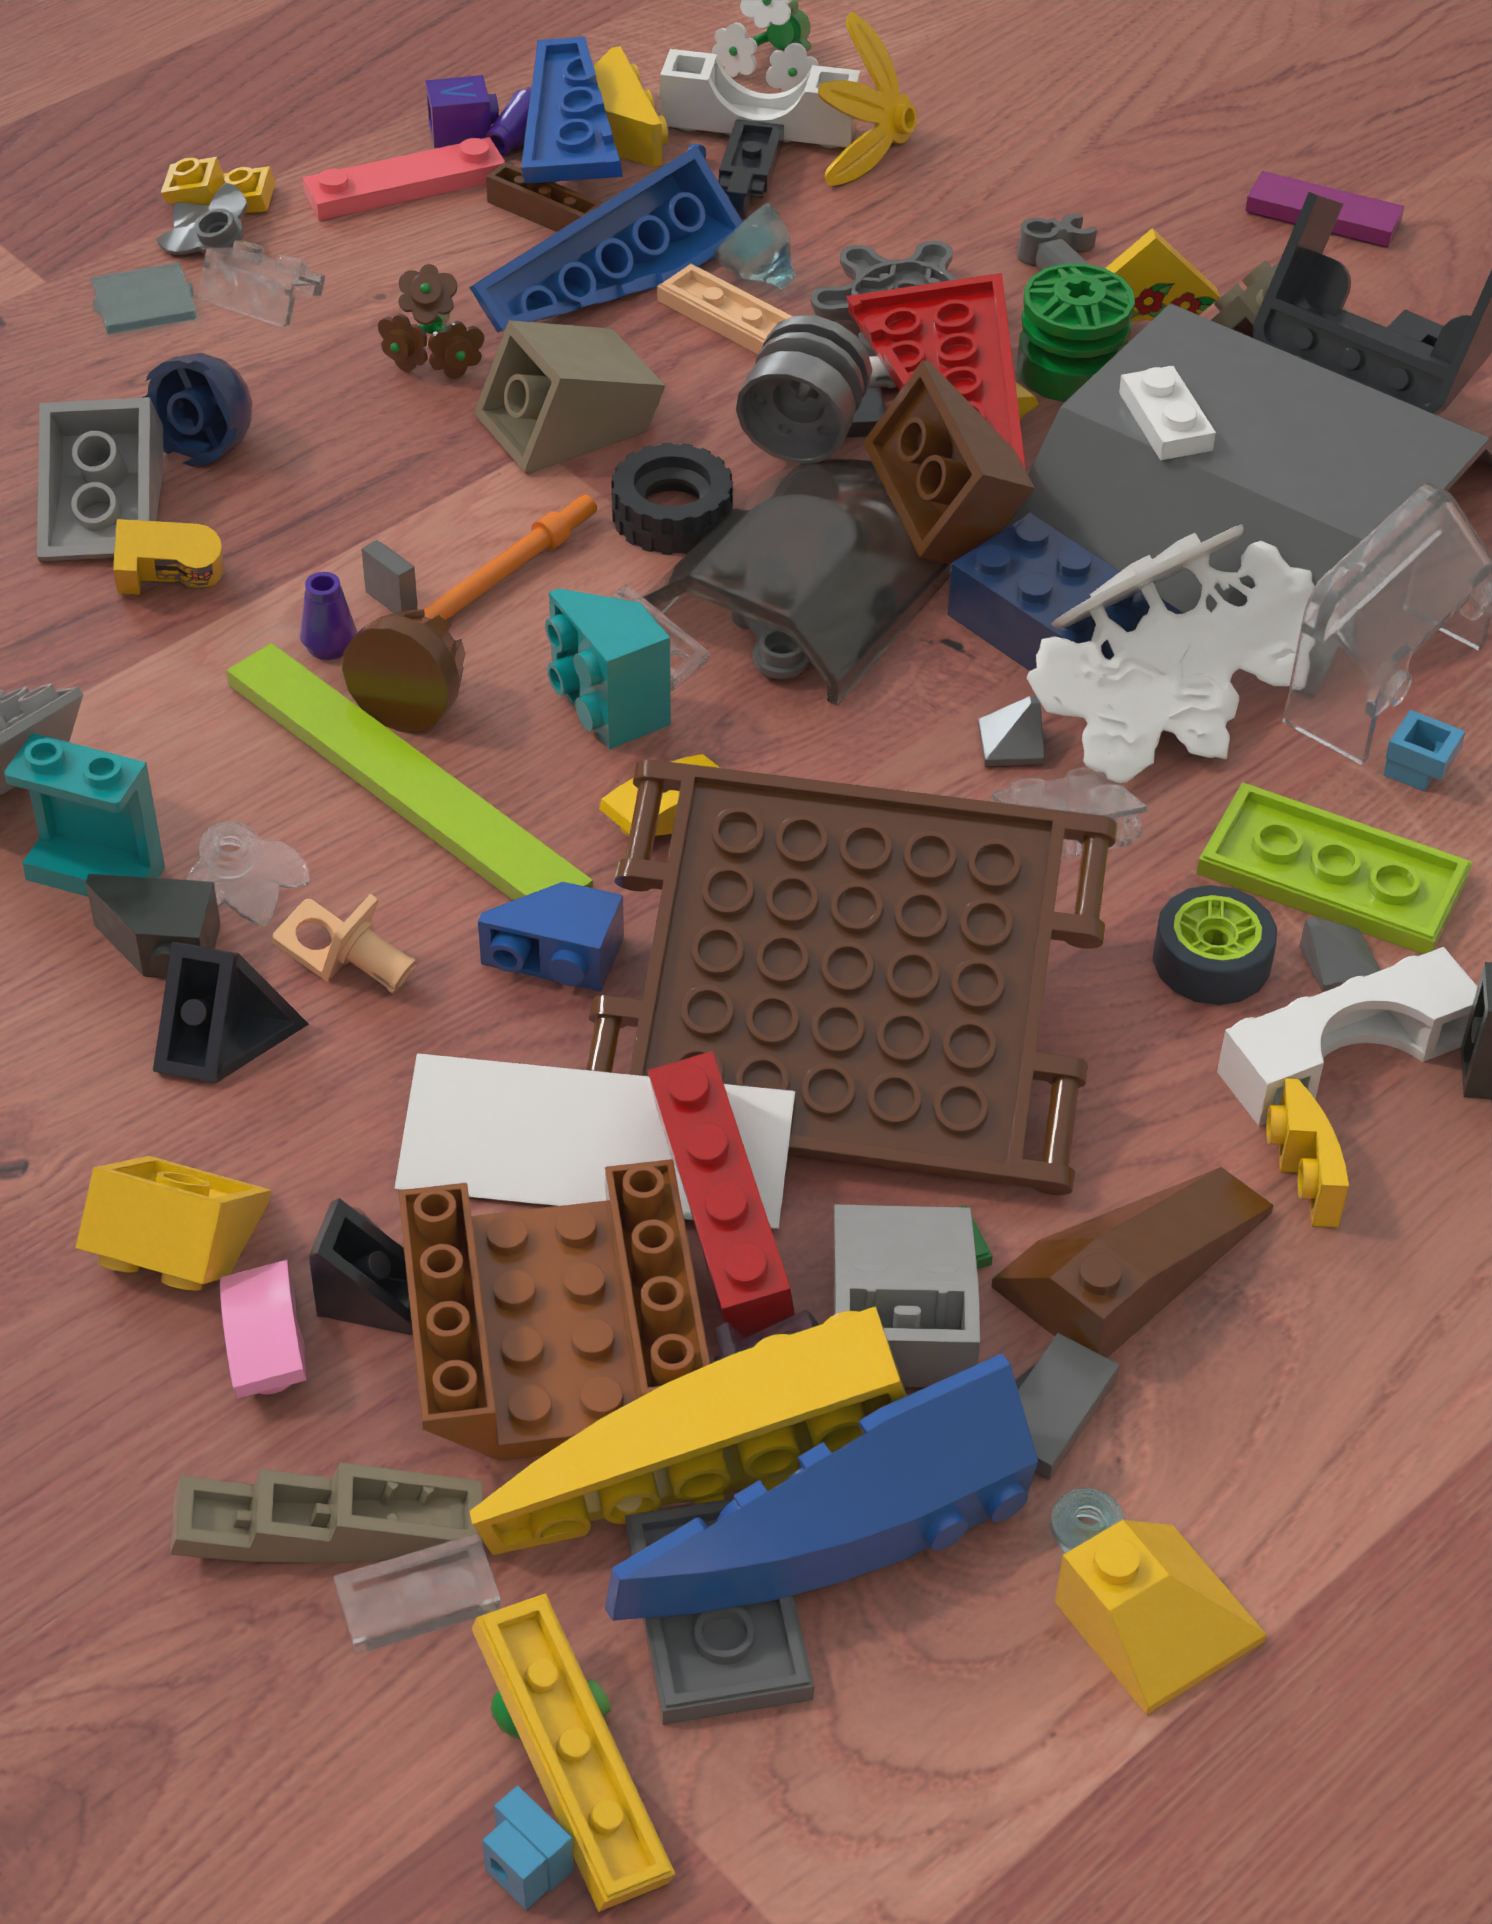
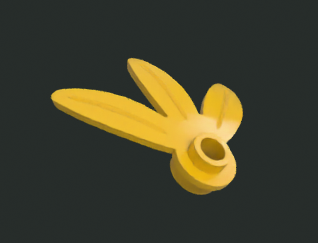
M850 12L846 17V27L878 91L863 83L834 80L821 83L818 87V95L821 100L835 110L854 119L874 123V127L850 144L826 169L825 181L829 186L853 181L870 171L885 155L891 143H905L915 130L917 124L916 109L911 104L910 99L905 94H900L896 71L885 45L873 28L855 12Z

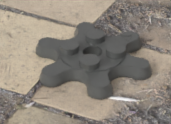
M926 241L916 247L911 257L904 260H888L878 255L874 249L868 246L852 245L846 247L840 253V264L846 276L854 281L845 286H827L815 290L811 294V305L816 316L831 321H854L848 310L846 296L961 279L947 272V268L953 258V250L948 244L941 241ZM860 331L858 339L868 351L869 356H877Z

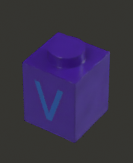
M483 75L425 80L428 123L434 149L459 144L470 138H486L487 132L491 129V124H494L499 117V107L496 93L488 94Z

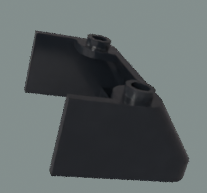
M1308 192L1253 326L1254 339L1434 415H1439L1452 403L1492 352V270L1472 315H1461L1448 321L1442 328L1434 347L1343 310L1351 289L1349 271L1340 261L1323 255L1343 203Z

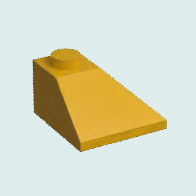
M1121 1520L1062 1555L1055 1604L1146 1715L1265 1642L1267 1634L1173 1525Z

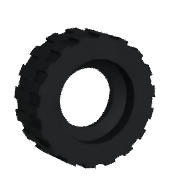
M672 442L662 443V445L658 446L649 445L642 447V450L636 453L628 454L623 462H619L615 467V475L612 474L611 480L612 519L615 522V528L619 535L623 534L626 537V541L633 546L636 544L642 547V550L662 552L665 555H673V553L688 554L693 553L694 550L712 546V542L720 540L725 536V530L727 528L730 529L733 515L732 473L730 468L725 467V461L719 456L715 457L712 455L711 451L704 448L699 449L682 443V445L672 444ZM663 491H682L693 494L700 499L686 505L665 506L650 502L645 498Z

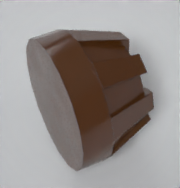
M412 609L381 616L366 624L352 638L344 650L342 665L347 689L358 706L384 726L399 732H420L435 725L448 712L457 699L464 669L463 663L466 653L462 639L454 640L448 630L452 625L440 615L432 619L425 617L424 609Z

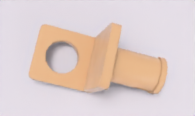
M372 894L358 906L345 922L314 900L305 899L276 929L272 936V943L326 982H329L343 965L351 962L387 987L389 992L395 994L410 977L417 963V960L408 957L372 931L374 924L371 921L379 901ZM303 924H319L330 933L331 944L325 949H309L298 941L296 930Z

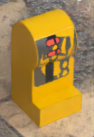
M117 519L113 566L117 594L140 595L141 581H179L188 588L197 590L208 589L221 579L224 571L222 546L219 536L213 529L201 524Z

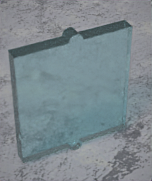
M179 262L91 277L96 297L93 301L94 311L101 313L107 335L197 319L196 310L191 298L194 295L193 285L186 283Z

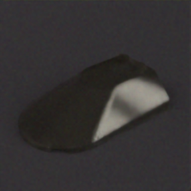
M829 459L814 464H800L785 469L764 481L640 598V603L657 621L682 594L688 592L790 635L823 678L827 686V701L838 706L950 578L951 565L919 557L872 461Z

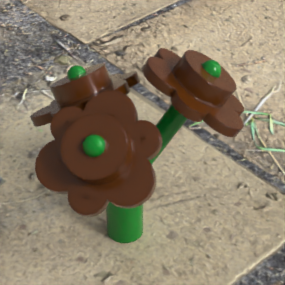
M432 264L424 265L420 272L410 270L403 273L399 278V288L403 294L399 297L398 303L403 311L412 312L414 319L420 325L411 324L408 317L401 313L393 318L385 317L380 320L378 331L383 338L381 343L383 352L393 359L402 371L410 372L417 365H423L428 360L424 347L427 345L426 334L429 333L432 334L428 340V347L432 352L429 357L430 366L434 370H442L448 378L456 379L461 377L467 371L468 366H475L481 361L482 354L478 349L482 347L485 337L478 327L470 326L466 328L461 321H454L446 328L445 325L450 319V312L454 308L451 297L456 294L458 289L455 277L449 273H439L437 267Z

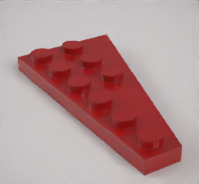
M1002 273L846 296L850 315L899 390L903 388L922 360L932 363L1015 450L1026 471Z

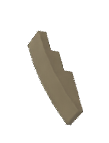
M342 1462L338 1463L333 1478L259 1469L254 1485L180 1475L174 1494L170 1555L247 1562L343 1563L407 1560L479 1552L483 1540L472 1525L469 1511L483 1501V1481Z

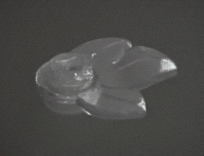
M224 821L214 824L203 833L199 842L200 860L186 876V880L214 882L218 908L225 903L241 917L262 927L267 926L274 915L278 903L279 887L297 888L310 883L308 866L293 847L279 840L260 839L250 827L235 821ZM232 844L239 846L240 849L235 852H227L220 846Z

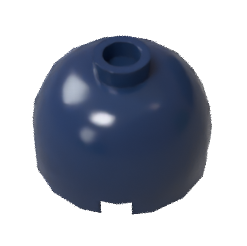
M204 353L187 354L162 362L149 372L145 382L150 380L148 394L141 398L150 397L163 424V451L167 455L177 452L192 459L183 462V464L189 466L209 465L221 459L243 441L251 424L253 403L248 386L242 376L225 360Z

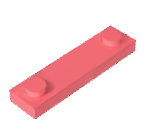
M490 137L483 139L470 138L459 144L343 169H326L320 174L303 177L304 194L318 220L321 221L485 185L486 176L505 161Z

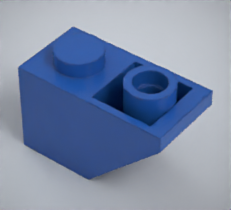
M560 882L484 911L478 920L481 964L506 972H517L556 981L567 986H578L601 992L624 939L623 895Z

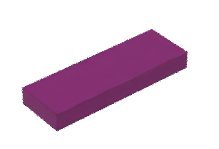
M1261 171L1247 196L1245 209L1248 213L1295 224L1307 194L1311 192L1343 203L1331 234L1389 247L1402 221L1405 206Z

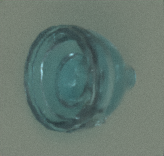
M769 202L744 220L713 253L719 263L736 276L746 280L763 281L783 289L796 277L791 260V237L788 227L779 216L778 210Z

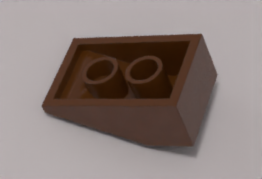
M921 361L863 442L920 558L952 565L954 561L1001 532L1035 489L1015 450L936 367L927 361Z

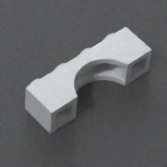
M670 49L660 74L661 115L664 116L668 127H677L682 131L702 130L724 133L731 136L737 119L784 125L783 143L796 141L818 144L825 148L848 147L852 144L858 120L835 110L821 100L818 95V87L823 82L834 80L860 83V70L812 65L805 79L796 87L782 93L764 94L749 90L734 81L723 68L717 54Z
M1444 947L1420 956H1408L1396 965L1365 977H1353L1334 989L1313 997H1300L1284 1008L1257 1018L1249 1017L1237 1022L1231 1028L1225 1030L1217 1073L1256 1124L1261 1126L1266 1124L1269 1105H1279L1285 1078L1299 1079L1316 1099L1324 1065L1323 1058L1338 1048L1358 1043L1382 1044L1402 1050L1422 1062L1460 1048L1478 986Z

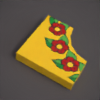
M1153 228L1106 267V269L1122 277L1133 289L1135 306L1134 314L1131 318L1132 323L1153 320L1170 303L1200 315L1220 298L1217 288Z

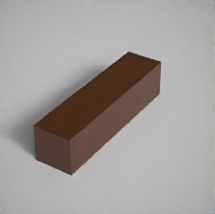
M504 162L486 176L488 203L555 232L560 231L603 204L600 201L554 182L525 184L522 169L507 162Z

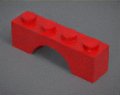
M713 1051L647 1070L657 1112L671 1157L677 1168L729 1342L732 1343L797 1323L791 1288Z

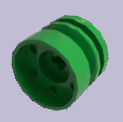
M1064 263L1045 268L1033 275L1025 286L1023 293L1022 331L1019 335L1017 355L1018 376L1027 388L1037 394L1065 403L1128 344V336L1132 329L1131 318L1134 314L1135 306L1133 289L1119 275L1106 268L1089 264Z

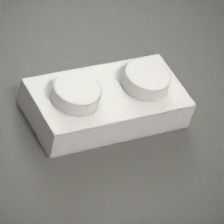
M1174 366L1154 367L1145 371L1121 375L1119 394L1160 461L1213 451L1216 432Z

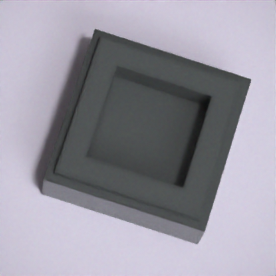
M378 540L363 547L361 551L366 593L393 613L417 609L415 567Z

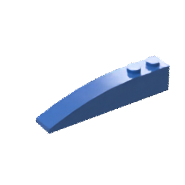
M696 145L469 288L493 327L499 333L505 331L509 320L537 322L655 288L690 264L697 267L748 235L749 232Z
M999 1354L876 1410L859 1420L863 1435L833 1453L830 1452L824 1442L798 1457L801 1466L799 1470L792 1474L788 1480L769 1491L766 1490L760 1480L735 1494L734 1500L726 1505L721 1511L717 1522L708 1527L702 1519L695 1518L614 1566L611 1570L605 1610L611 1620L696 1614L784 1598L847 1581L905 1560L928 1548H931L933 1551L946 1549L957 1542L968 1529L989 1519H992L993 1522H1001L1012 1517L1028 1500V1491L1039 1461L1011 1364L1003 1354Z

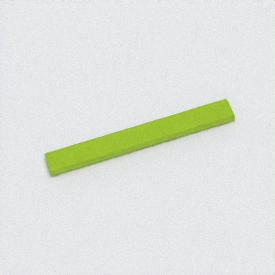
M272 642L226 670L228 685L512 900L560 882L593 888V880Z

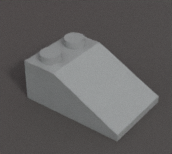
M150 397L39 403L37 558L40 562L114 558L117 519L157 520L163 479V424Z

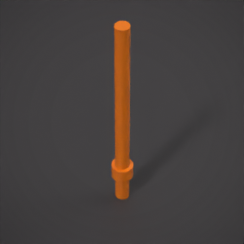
M583 494L558 513L550 511L532 524L530 533L423 608L425 617L432 619L440 615L445 620H448L543 550L553 551L571 537V530L597 512V505L593 498Z

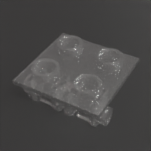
M1089 767L1070 770L1067 773V777L1050 781L1038 778L1020 779L1012 782L1010 789L991 792V798L999 803L1096 814L1112 818L1117 822L1118 826L1116 842L1108 850L1130 846L1134 838L1141 837L1142 824L1137 814L1148 812L1147 806L1121 784L1108 780L1105 773L1093 771ZM1064 839L1061 859L1067 858L1066 850L1071 857L1080 856L1081 843L1075 840Z

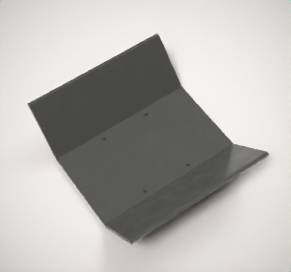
M1170 303L1060 407L1028 474L1035 489L1004 529L1031 513L1121 572L1130 564L1148 555L1154 559L1175 542L1193 533H1196L1202 543L1242 524L1244 528L1243 534L1228 546L1209 557V566L1223 572L1238 573L1241 567V556L1247 547L1255 542L1263 541L1277 547L1281 557L1289 567L1310 570L1312 572V581L1317 591L1310 605L1321 625L1318 631V642L1311 650L1314 663L1309 683L1304 687L1296 688L1317 697L1321 693L1389 555L1474 461L1492 468V440L1480 433ZM1174 366L1216 432L1213 451L1160 461L1119 394L1121 375L1145 371L1154 367ZM1184 569L1154 584L1160 598L1183 613L1194 609L1201 597L1202 584L1189 569ZM1249 575L1239 578L1243 585L1251 589L1256 586L1253 578ZM1216 583L1214 588L1225 601L1238 607L1246 604L1247 596L1229 584V588L1223 591L1220 584ZM1209 594L1206 598V607L1212 613L1217 602Z

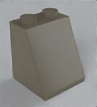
M509 320L474 414L524 472H536L646 432L660 403L666 385L614 329Z

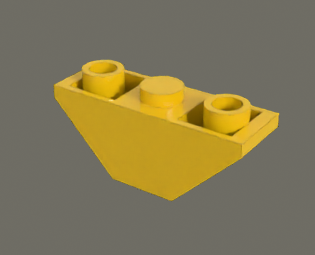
M621 46L612 47L593 67L618 156L650 167L662 166V145L668 144L666 120L663 115L658 116L655 112L652 94L649 89H643L637 65L629 63Z

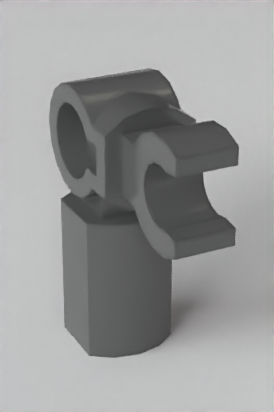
M1081 214L1066 215L1062 218L1061 222L1056 218L1048 220L1029 218L1021 223L1016 255L1025 263L1037 265L1040 271L1064 263L1088 264L1076 251H1087L1094 248L1097 229L1095 227L1081 229L1083 223V216Z

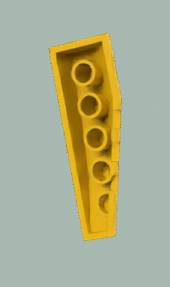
M876 1306L860 1312H840L828 1318L824 1324L791 1335L777 1334L766 1337L753 1348L735 1353L670 1381L608 1414L534 1461L471 1509L469 1512L472 1525L491 1554L497 1555L586 1536L591 1529L590 1521L605 1518L611 1523L625 1524V1515L656 1511L662 1506L686 1501L701 1504L725 1500L724 1493L743 1490L759 1480L767 1491L788 1480L792 1474L801 1468L798 1460L799 1456L823 1442L831 1453L835 1452L864 1434L860 1429L859 1420L907 1396Z

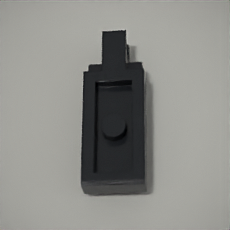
M737 119L735 121L719 168V183L741 219L747 218L751 198H763L764 193L768 191L784 141V125Z

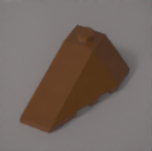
M1220 1167L1038 1240L992 1278L991 1287L1054 1337L1059 1333L1108 1358L1272 1214L1274 1205Z

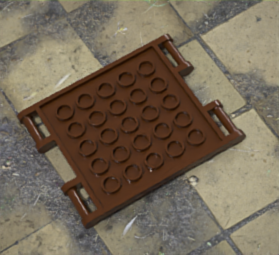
M640 760L636 763L633 784L638 788L625 859L618 861L614 882L621 888L631 891L643 892L650 889H659L662 892L643 998L638 1000L602 995L592 999L589 1020L594 1023L586 1070L612 1073L620 1028L626 1026L637 1027L629 1075L649 1076L647 1070L713 1051L723 1084L795 1091L788 1155L1030 1187L1051 1195H1067L1073 1191L1075 1171L1069 1167L1078 1088L1084 1087L1086 1084L1088 1064L1076 1057L1036 1052L1050 940L1065 941L1071 946L1082 949L1098 948L1103 944L1105 923L1100 920L1108 848L1114 846L1116 842L1118 825L1115 820L1096 814L659 760ZM669 790L680 791L667 862L652 861L651 855L662 794ZM1064 839L1075 840L1082 844L1074 914L1054 912ZM1032 1079L1047 1081L1052 1085L1042 1161L1022 1159Z

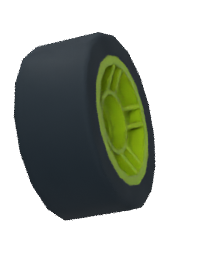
M1215 885L1188 888L1170 898L1159 913L1153 963L1159 977L1174 992L1195 1002L1216 1005L1240 1002L1259 992L1270 977L1276 949L1277 926L1268 909L1254 897L1237 889Z

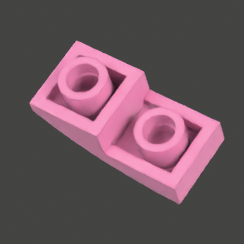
M288 1260L220 1277L224 1336L232 1386L236 1398L239 1399L258 1393L265 1395L275 1394L285 1390L291 1384L306 1381L305 1342L297 1321L295 1281Z

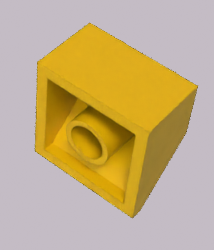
M152 1156L93 1167L75 1248L98 1254L97 1263L105 1268L121 1272H138L139 1267L161 1272V1282L168 1286L184 1290H201L203 1284L230 1275L269 1204L272 1190Z

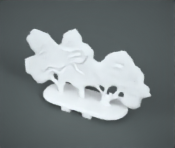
M1243 525L1228 529L1202 543L1196 533H1193L1175 542L1154 559L1148 555L1130 564L1090 594L1091 598L1055 619L1051 624L1058 629H1062L1092 615L1096 623L1092 640L1078 644L1055 636L1042 639L1040 649L1036 654L1037 668L1029 671L1027 680L1046 712L1062 716L1082 717L1086 720L1087 726L1082 733L1083 761L1093 771L1105 773L1108 780L1116 783H1126L1146 767L1154 763L1155 749L1159 743L1161 732L1164 730L1174 733L1179 741L1185 744L1188 752L1208 758L1227 759L1230 734L1226 729V724L1229 720L1235 718L1239 703V695L1230 682L1234 672L1242 669L1256 675L1259 680L1272 686L1304 687L1309 683L1314 663L1311 650L1318 642V631L1321 625L1310 605L1317 591L1312 581L1313 574L1310 570L1289 567L1281 557L1277 547L1263 541H1258L1250 544L1241 556V567L1238 573L1219 571L1209 566V557L1238 539L1243 534ZM1184 569H1189L1202 584L1201 597L1194 609L1184 614H1175L1166 609L1154 584ZM1249 575L1253 578L1256 586L1251 589L1243 585L1239 578ZM1216 583L1220 584L1223 591L1229 588V584L1247 596L1246 604L1238 607L1225 601L1214 588ZM1142 591L1150 606L1148 614L1142 617L1134 631L1126 632L1108 618L1105 609ZM1209 594L1217 602L1212 613L1206 607V598ZM1106 640H1108L1114 653L1111 660L1106 659L1101 652V645Z

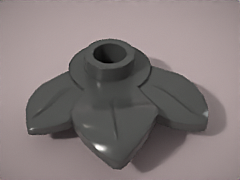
M225 183L215 193L210 205L178 202L174 205L173 210L174 229L162 234L156 241L164 251L175 255H184L198 251L213 256L229 254L240 244L245 232L241 219L248 207L246 198L236 186Z

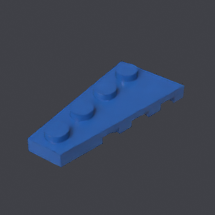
M585 37L537 40L521 165L525 184L623 177L620 159L614 144L613 134L607 119L604 102L598 87Z

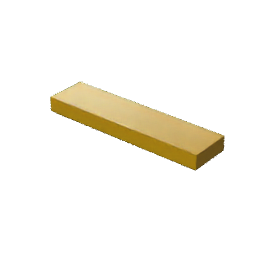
M546 1593L476 1617L471 1628L556 1819L559 1825L572 1837L574 1859L598 1912L669 1884L676 1873Z

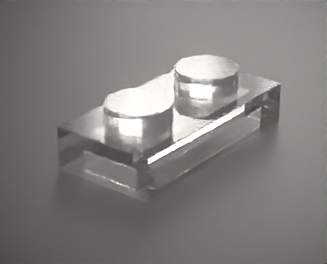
M478 1533L333 1576L337 1598L355 1655L466 1622L501 1609L500 1595Z

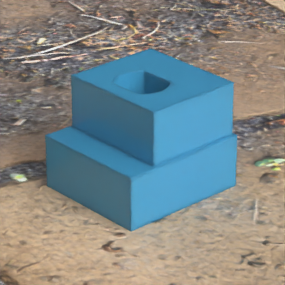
M1410 710L1389 741L1385 757L1387 761L1383 775L1425 792L1433 778L1438 780L1443 778L1462 748L1466 731Z
M517 1785L494 1805L496 1828L482 1840L485 1871L526 1911L548 1890L552 1891L574 1871L572 1837Z

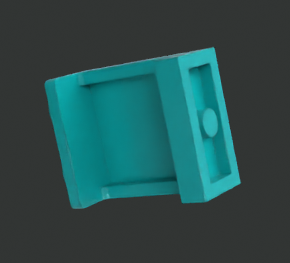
M31 733L4 771L7 784L29 790L39 839L22 862L26 880L88 897L86 888L88 874L159 878L165 869L147 762Z

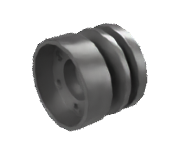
M816 315L793 316L778 322L767 335L763 347L756 357L755 365L749 371L738 393L736 413L742 430L753 444L772 457L790 463L814 464L832 457L842 446L852 425L854 413L859 409L862 398L869 387L872 366L868 351L856 335L842 325Z

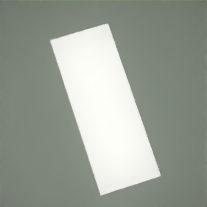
M417 1053L394 1189L405 1190L467 1182L469 1197L553 1206L606 1201L605 1167L669 1160L672 1157L655 1105L649 1076ZM724 1084L770 1227L779 1229L795 1091ZM674 1165L684 1219L693 1220L677 1168Z

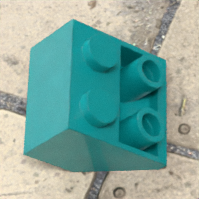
M558 588L550 591V618L545 621V630L551 644L552 662L547 664V674L554 691L559 696L565 695L576 708L577 715L587 731L594 730L610 750L671 725L670 636L640 602Z

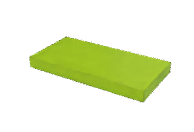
M1242 782L1202 852L1196 874L1322 919L1360 929L1364 934L1421 954H1426L1435 949L1469 878L1473 862Z

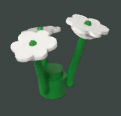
M741 0L740 9L746 17L754 18V23L757 27L761 29L767 28V30L756 36L748 37L746 28L741 23L735 22L730 24L727 29L720 28L715 32L717 44L713 46L712 54L718 55L722 66H725V71L730 77H736L740 73L743 75L752 74L757 66L756 58L753 54L756 53L757 46L770 42L779 49L771 54L770 63L772 66L769 67L765 76L767 83L772 88H781L782 92L788 91L805 79L812 65L819 66L816 58L812 56L807 57V51L811 49V43L807 40L811 31V24L808 16L798 9L799 4L797 0Z

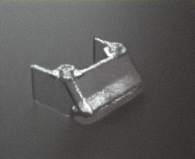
M1431 483L1421 486L1319 580L1306 603L1282 723L1360 765L1369 757L1378 715L1389 704L1397 706L1406 696L1413 679L1412 674L1408 673L1411 656L1439 630L1478 651L1485 645L1492 617V555L1451 493Z

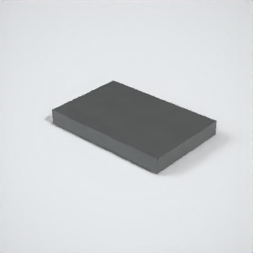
M734 1498L625 1515V1530L630 1556L635 1555L695 1518H700L708 1527L717 1522L721 1511ZM793 1595L768 1602L696 1614L642 1618L663 1725L813 1700L814 1685Z

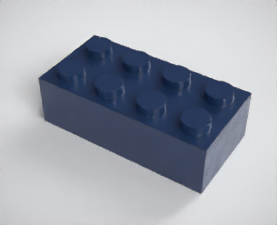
M1029 513L952 563L947 615L1028 671L1037 668L1036 654L1040 649L1042 639L1055 636L1078 644L1092 640L1096 626L1092 615L1062 629L1054 627L1051 623L1067 611L1091 598L1090 594L1120 571ZM1142 591L1106 608L1105 611L1109 619L1126 632L1134 631L1142 617L1148 614L1150 606ZM1162 599L1167 610L1175 614H1184ZM1106 640L1101 645V652L1106 659L1111 660L1114 653L1108 640Z

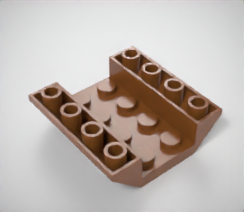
M673 1159L605 1167L606 1201L471 1216L467 1182L398 1190L423 1430L498 1461L544 1456L608 1414L670 1381L710 1364Z

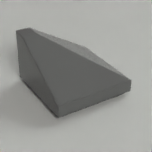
M1029 696L979 719L978 727L984 766L1044 765L1041 703L1037 696Z
M1318 917L1305 919L1300 948L1322 992L1339 987L1353 977H1365L1381 971L1360 929Z

